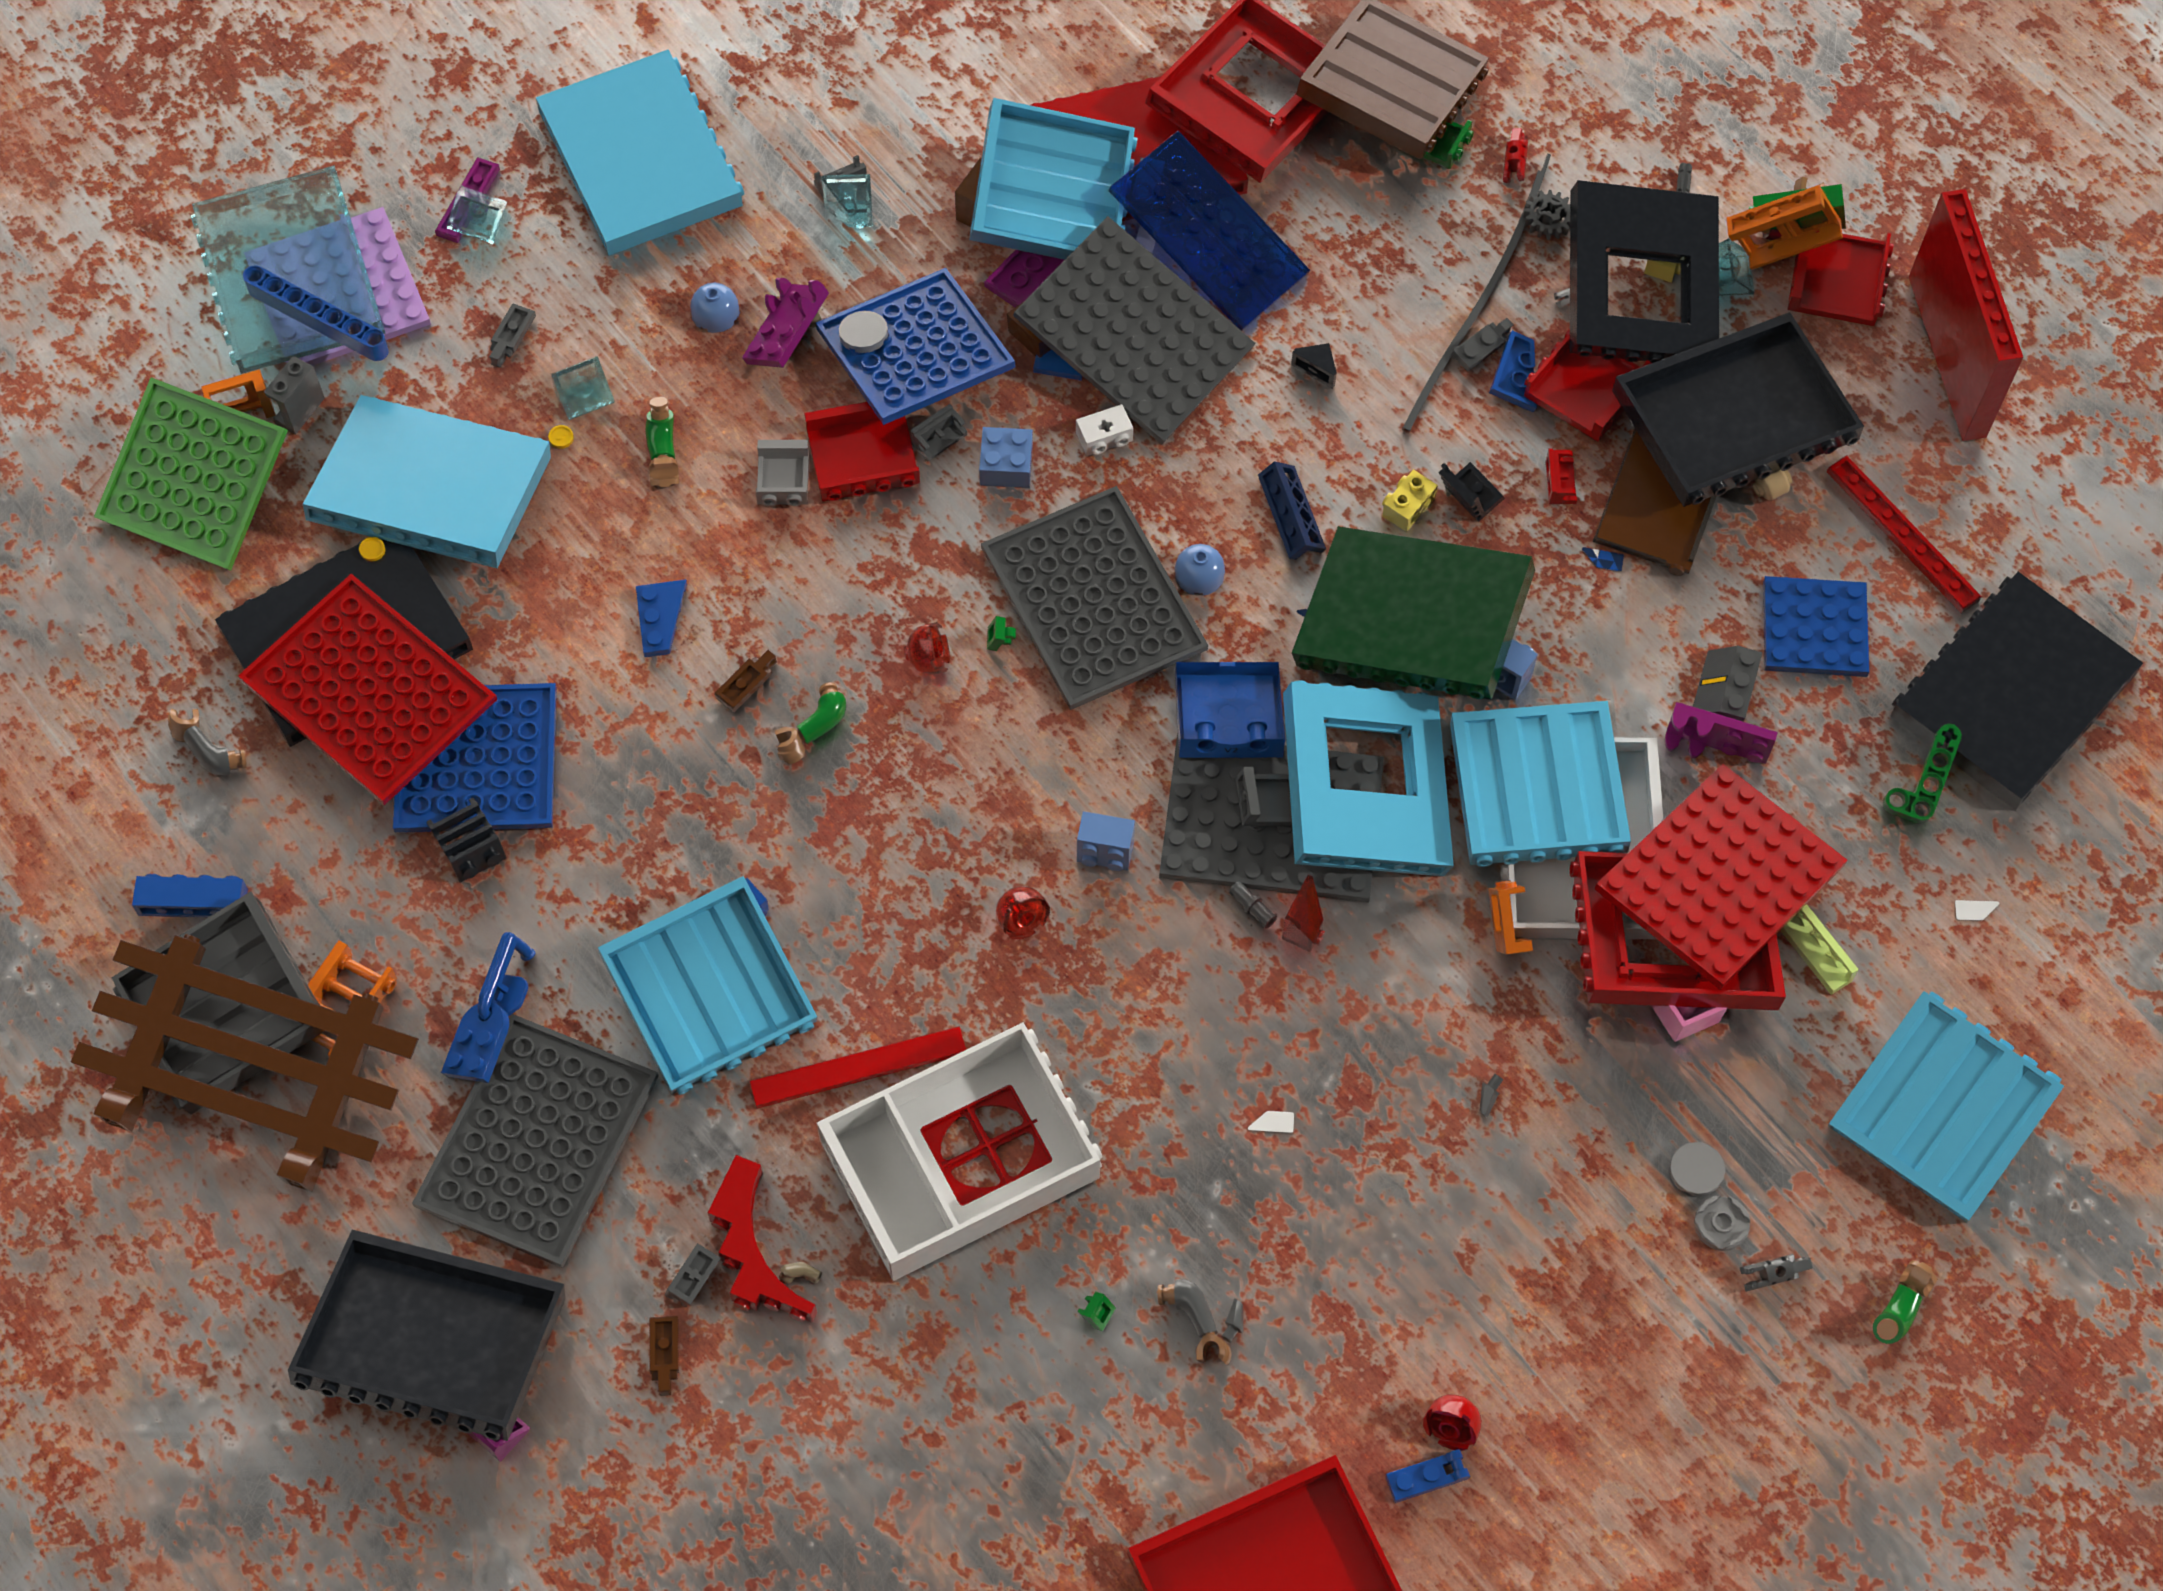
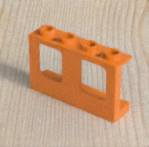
M1820 185L1727 217L1728 236L1732 242L1738 240L1747 253L1750 270L1843 238L1841 219ZM1821 210L1828 219L1826 222L1805 229L1801 228L1795 220ZM1775 226L1782 235L1780 238L1760 245L1755 244L1750 235Z

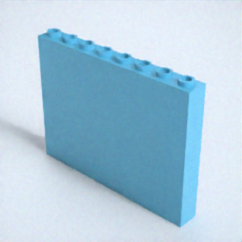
M669 49L536 97L539 113L608 256L743 206L742 196L745 195L740 181H735L734 169L731 163H726L724 149L721 145L717 146L716 134L712 127L708 128L707 116L704 110H699L697 96L695 92L690 93L688 89L690 84L685 74L681 75L680 63L677 57H672Z
M360 395L303 502L305 519L498 569L551 459L549 441L541 438L529 437L517 432H509L468 420H461L423 409L404 406L399 403L380 400L375 397Z

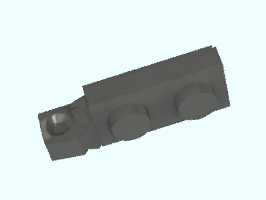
M514 303L511 305L491 339L490 350L492 353L489 356L491 358V365L500 368L505 362L506 356L512 357L535 319V311Z
M1508 318L1497 326L1492 322L1455 348L1451 355L1468 372L1502 347L1507 340L1505 335L1511 331L1510 329L1514 324Z

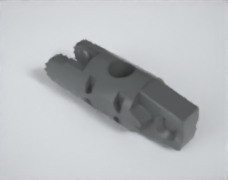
M1794 1254L1740 1267L1741 1274L1746 1275L1757 1271L1760 1273L1761 1280L1750 1281L1744 1284L1745 1291L1747 1292L1800 1278L1799 1272L1812 1269L1813 1267L1811 1258L1802 1257L1795 1259Z

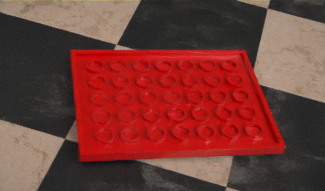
M353 574L344 579L238 675L239 680L384 806L497 701L496 695Z
M1722 764L1598 881L1594 889L1721 990L1845 866L1848 860L1730 768Z

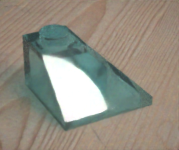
M870 174L822 176L825 209L848 227L864 228L873 226Z

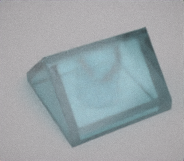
M461 186L456 194L447 228L493 244L508 201Z
M1729 238L1720 242L1719 296L1754 295L1749 255L1743 247L1734 241L1732 242Z
M598 356L551 373L555 393L568 420L615 402Z

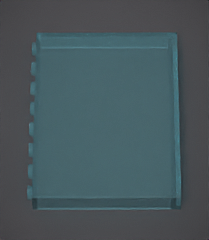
M335 165L192 204L194 214L190 215L194 229L199 228L200 233L196 234L199 247H204L205 249L201 256L205 267H210L211 270L206 274L210 286H215L216 291L212 292L216 306H221L222 310L217 312L221 325H226L227 331H223L227 346L232 345L233 349L228 351L232 365H238L241 374L289 361L293 356L300 358L344 346L249 295L243 279V272L250 266H260L380 329L383 334H386Z

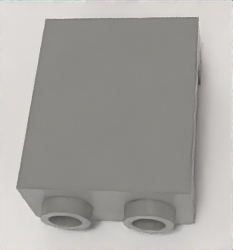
M758 440L757 504L774 506L776 504L799 506L801 504H808V440Z

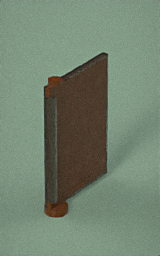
M1634 428L1593 542L1669 567V572L1675 576H1682L1684 573L1689 574L1717 496L1714 495L1706 498L1697 505L1691 504L1683 507Z

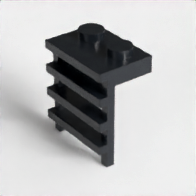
M1471 462L1456 475L1453 474L1445 463L1441 465L1442 470L1438 473L1443 480L1445 488L1478 522L1505 499Z
M474 798L469 799L471 805L434 824L431 820L426 822L448 858L454 874L460 883L507 859L497 834H495L491 824L487 821L486 816ZM477 814V816L467 820L466 822L442 833L441 835L439 834L440 832L450 828L451 826ZM481 825H484L482 828H480V829H478V830H476V831H474V832H472V833H470V834H468V835H466V836L460 838L459 840H457V841H455V842H453V843H451V844H449V845L446 846V843H448V842H450V841H452V840H454V839H456V838H458V837L464 835L465 833H467V832H469V831H471V830H473V829H475V828H477V827H479V826H481Z

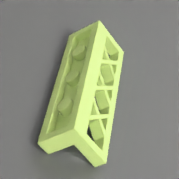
M1806 904L1780 931L1832 995L1851 983L1859 969Z

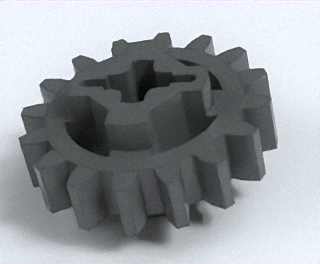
M1542 190L1539 191L1538 196L1532 194L1530 200L1526 201L1522 217L1526 218L1524 225H1531L1529 232L1537 231L1538 238L1544 234L1547 240H1550L1551 235H1554L1556 239L1560 238L1561 233L1567 235L1570 229L1569 197L1562 199L1561 192L1553 195L1552 190H1549L1548 194H1544Z

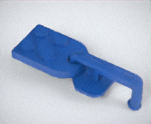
M505 932L502 935L480 991L479 1003L472 1006L460 1021L441 1071L446 1077L485 1083L490 1081L509 1030L508 1016L521 1008L528 991V983L524 978L505 975L514 949L521 954L523 961L531 960L536 954L534 949L530 948L527 943L514 933Z

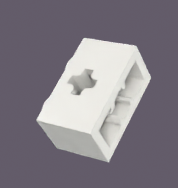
M1121 404L1076 419V434L1086 456L1098 455L1107 449L1116 446L1122 447L1133 441V426Z

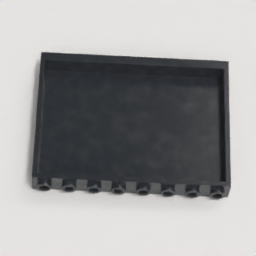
M1790 312L1616 377L1612 392L1683 507L1691 504L1697 505L1714 495L1721 496L1727 490L1735 487H1744L1749 482L1758 478L1760 480L1765 479L1779 470L1786 471L1800 462L1807 463L1816 456L1824 453L1830 454L1839 447L1851 446L1859 441L1864 428L1863 423Z
M382 540L385 545V554L377 561H366L361 557L359 546L362 541H360L356 546L337 553L333 558L323 563H317L312 569L302 574L294 575L289 581L279 586L271 587L266 593L256 598L248 599L243 605L233 610L225 611L220 617L215 619L221 634L242 669L245 670L344 579L353 574L454 660L473 650L466 631L414 549L410 546ZM262 700L289 747L307 739Z
M2019 571L2012 578L2006 577L1998 588L2000 589L1998 594L1992 593L1983 604L1986 607L1982 611L1977 609L1968 620L1970 624L1966 628L1964 626L1959 628L1953 637L1955 639L1953 643L1949 644L1947 642L1938 653L1940 657L1936 661L1931 659L1923 669L1924 674L1920 678L1918 676L1914 677L1907 687L1909 689L1905 695L1900 693L1892 703L1894 709L1890 715L1930 747L1936 732L1943 725L1954 724L1957 726L1962 736L1953 764L2015 811L2130 683L2143 665L2142 661ZM1946 732L1945 735H1942L1945 737V741L1941 748L1945 749L1947 744L1954 740L1950 738L1951 733Z
M352 1229L288 1368L290 1384L300 1390L310 1389L321 1392L327 1397L337 1396L348 1399L354 1404L375 1406L380 1411L402 1413L405 1417L411 1419L421 1418L437 1426L447 1425L455 1427L464 1433L474 1432L482 1434L491 1440L501 1439L508 1441L565 1301L564 1284Z

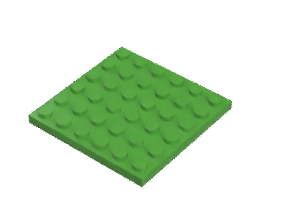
M151 377L94 517L231 571L288 430Z

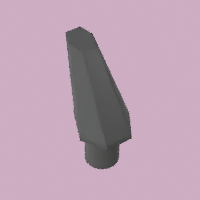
M1497 1074L1492 1076L1488 1084L1482 1083L1480 1112L1487 1118L1500 1094L1496 1090L1504 1080Z
M1234 1298L1225 1321L1228 1327L1221 1336L1230 1343L1237 1332L1242 1334L1244 1332L1243 1304L1236 1298Z

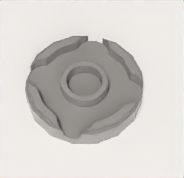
M854 312L841 321L839 326L840 342L845 348L849 350L850 348L855 349V352L858 353L872 352L879 349L884 344L883 341L888 338L887 322L881 315L875 312Z
M1693 1142L1677 1149L1672 1156L1669 1172L1671 1180L1679 1190L1685 1191L1691 1196L1700 1197L1707 1196L1717 1190L1724 1179L1725 1166L1717 1150L1708 1144Z
M1713 1196L1705 1200L1698 1208L1694 1219L1695 1231L1700 1240L1708 1247L1719 1251L1732 1250L1740 1246L1747 1238L1750 1230V1216L1744 1205L1736 1199Z

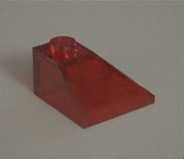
M1307 875L1285 917L1282 939L1311 952L1315 944L1320 945L1325 931L1322 930L1324 919L1313 876Z

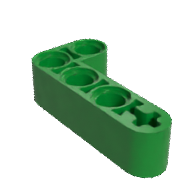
M1945 724L1936 732L1914 793L1902 788H1893L1885 795L1883 807L1888 813L1915 823H1925L1933 816L1961 741L1962 734L1957 726ZM1949 732L1951 733L1950 738L1954 740H1951L1946 748L1943 749L1941 747L1944 744L1945 737L1942 735ZM1937 755L1943 757L1945 767H1936L1932 761L1933 757ZM1925 780L1935 782L1937 786L1935 792H1929L1924 788ZM1891 795L1901 797L1903 801L1901 807L1891 805L1889 800ZM1915 805H1925L1928 810L1927 816L1917 815Z

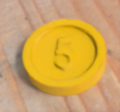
M558 425L550 430L548 438L554 448L564 449L572 444L574 435L568 426Z
M368 537L360 543L359 552L364 560L377 561L385 554V545L377 537Z

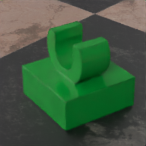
M995 616L987 629V650L997 651L1002 644L1011 645V639L1016 638V629L1005 627V617Z
M1095 1291L1093 1297L1086 1296L1085 1300L1088 1302L1086 1309L1079 1308L1078 1312L1094 1329L1103 1332L1116 1307L1104 1294Z

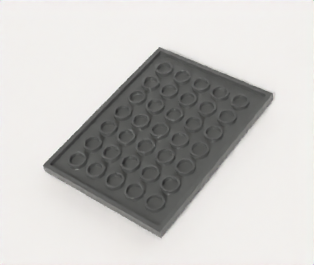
M1109 216L1099 224L1013 314V317L1116 406L1122 404L1127 415L1160 444H1163L1256 344Z
M1117 486L981 543L983 553L1070 710L1173 666L1176 662H1182L1208 650L1205 638Z
M1177 733L1159 878L1233 886L1236 882L1241 881L1249 889L1369 903L1372 870L1295 864L1292 826H1242L1235 782L1236 776L1243 767H1253L1254 774L1289 775L1287 745L1284 746L1283 757L1179 758ZM1328 750L1330 785L1332 789L1381 792L1384 757Z
M511 1014L509 1017V1030L489 1083L475 1082L414 1198L413 1206L563 1268L659 1077L658 1072Z

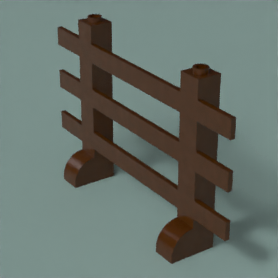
M185 934L184 937L175 935L167 955L120 940L113 961L157 975L158 978L146 1006L99 991L92 1012L136 1026L137 1029L125 1057L78 1042L71 1063L116 1078L113 1088H108L99 1100L94 1111L95 1116L106 1124L132 1132L149 1089L295 1137L297 1138L294 1148L287 1152L282 1160L277 1176L286 1184L313 1192L329 1149L370 1163L372 1162L379 1141L338 1128L346 1104L350 1097L391 1111L399 1090L358 1076L367 1050L371 1046L411 1060L419 1040L416 1037L378 1025L384 1009L380 1002H378L379 998L367 993H363L362 997L354 994L347 1013L343 1014L199 966L206 949L199 943L200 939ZM193 987L338 1035L327 1064L323 1065L179 1017L190 988ZM170 1038L317 1086L306 1117L158 1068Z

